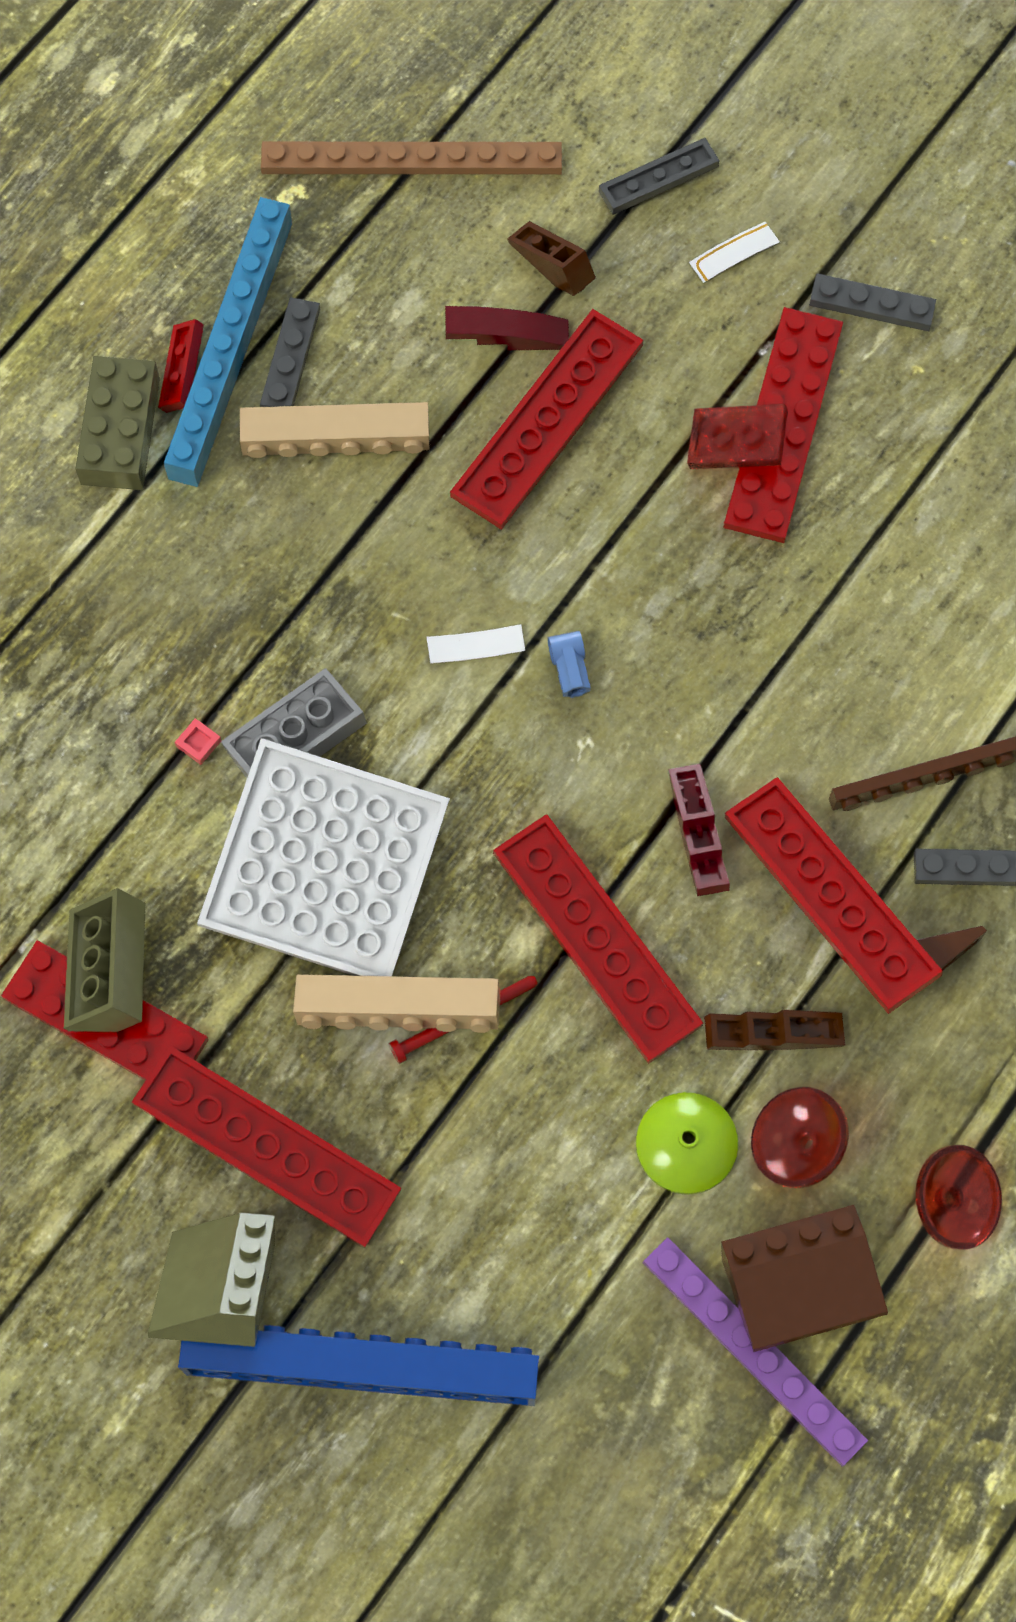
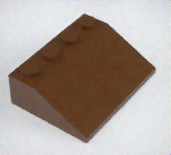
M854 1205L721 1241L722 1263L753 1352L888 1315L866 1234Z

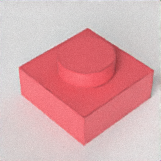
M195 718L175 741V745L190 758L202 765L222 740L218 734Z

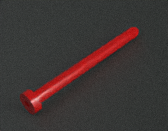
M527 976L500 990V1006L535 988L538 984L535 976ZM427 1028L401 1043L395 1039L388 1044L398 1064H401L407 1060L405 1055L449 1032L439 1031L436 1028Z

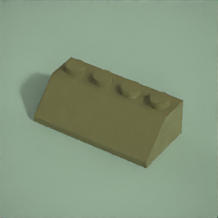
M118 888L69 910L64 1013L65 1030L118 1032L142 1022L146 903Z

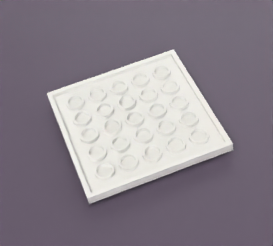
M261 738L197 925L353 976H392L450 798Z

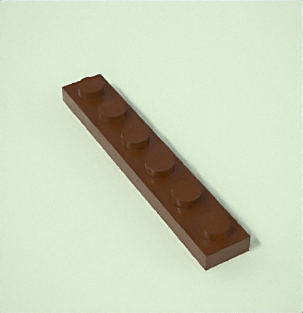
M1016 736L832 788L829 796L830 805L833 811L841 808L843 811H850L860 807L862 802L869 800L882 802L891 798L894 793L904 791L906 794L913 793L922 789L923 785L935 782L936 785L945 784L952 781L954 776L964 773L967 776H973L983 772L985 767L995 764L997 767L1008 766L1016 761Z

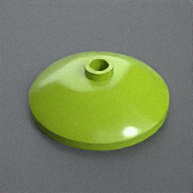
M676 1093L660 1099L644 1114L637 1130L636 1151L643 1170L657 1185L678 1194H698L714 1188L729 1174L737 1157L738 1135L731 1117L716 1101L697 1093ZM690 1133L695 1137V1141L687 1144L683 1141L682 1136Z

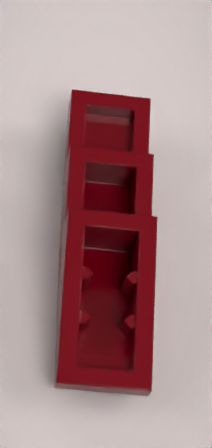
M445 306L446 339H477V345H508V351L561 350L569 339L568 319L506 308Z
M695 764L668 769L682 839L697 897L730 891V883L722 858V846L715 825V814L701 765Z

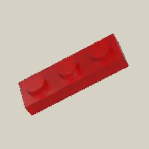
M196 319L173 325L158 408L166 413L184 408L194 381L204 324Z

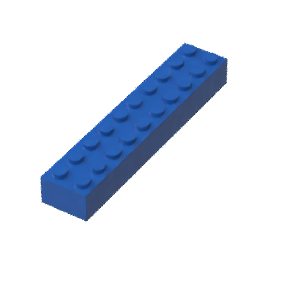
M265 1325L263 1331H258L255 1347L181 1341L178 1368L186 1376L535 1406L539 1355H532V1349L512 1347L511 1353L497 1352V1346L476 1344L475 1350L462 1349V1343L454 1341H440V1347L427 1346L426 1340L419 1338H405V1343H393L391 1337L385 1335H370L369 1340H359L355 1338L356 1334L350 1332H334V1337H325L320 1335L319 1330L306 1328L299 1329V1334H291L285 1332L284 1327Z

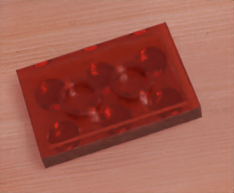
M773 404L694 409L687 459L689 468L710 469L781 465L788 415L786 405Z

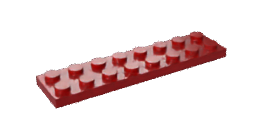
M786 307L783 308L723 528L780 543L785 542L843 321Z
M592 308L450 491V497L502 530L642 348L643 339Z
M778 777L725 812V819L888 1014L942 976V969Z
M547 814L493 850L496 859L648 1064L703 1026L702 1020Z
M168 1045L132 1100V1104L363 1248H366L401 1191V1187L171 1045Z

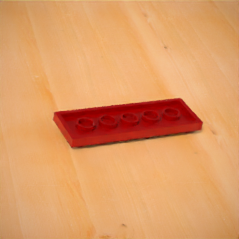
M38 940L1 994L3 1000L146 1081L168 1045L196 1061L209 1040L206 1035L144 1000L142 1003V1022L121 1031L65 1030L67 956Z

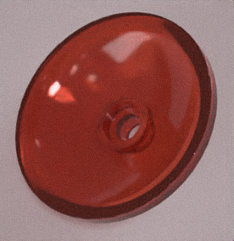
M797 1087L786 1090L772 1098L756 1118L751 1135V1150L754 1161L759 1170L768 1179L783 1187L805 1188L815 1185L827 1178L843 1159L849 1140L848 1121L842 1107L827 1093L810 1087ZM809 1140H812V1145L808 1149H805L806 1143Z
M949 1145L936 1150L927 1158L919 1172L916 1183V1205L921 1222L935 1241L950 1249L965 1250L975 1248L991 1236L1000 1218L1002 1192L995 1169L982 1153L966 1145Z

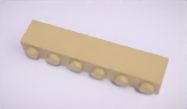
M428 402L240 408V445L242 455L262 458L266 455L293 457L297 454L325 456L328 453H343L345 455H357L360 452L388 454L391 451L419 453L423 450H429Z
M297 974L293 1013L297 1025H302L308 1029H318L321 1026H336L339 1029L350 1030L355 1028V1026H363L373 1030L402 1027L408 1031L436 1028L443 1032H452L456 1029H470L474 1032L485 1033L490 1031V1029H498L500 987L499 980L493 978Z

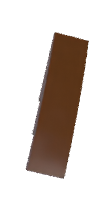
M781 1010L777 1013L747 1011L741 1015L710 1013L704 1016L707 1050H795L845 1046L843 1016L839 1012Z

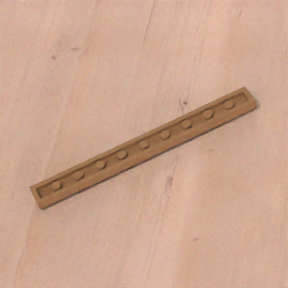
M262 141L261 172L262 174L562 175V142Z

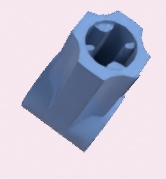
M580 631L548 637L552 664L556 665L563 697L574 698L590 692L591 687L584 663L585 650Z

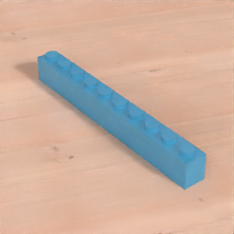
M263 197L259 199L164 461L168 480L195 487L199 486L292 226L290 204Z

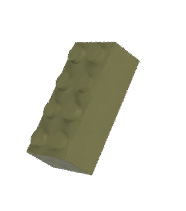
M93 356L75 467L81 485L143 490L160 381L155 361Z

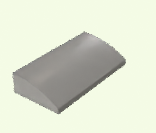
M325 668L222 740L221 743L247 778L261 738L321 757L367 723L364 712Z

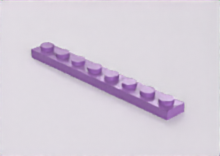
M668 1237L643 1261V1264L842 1467L868 1441L776 1346L753 1352L739 1309Z

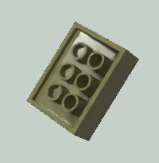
M240 1212L173 1231L148 1330V1338L255 1347L275 1248V1215Z

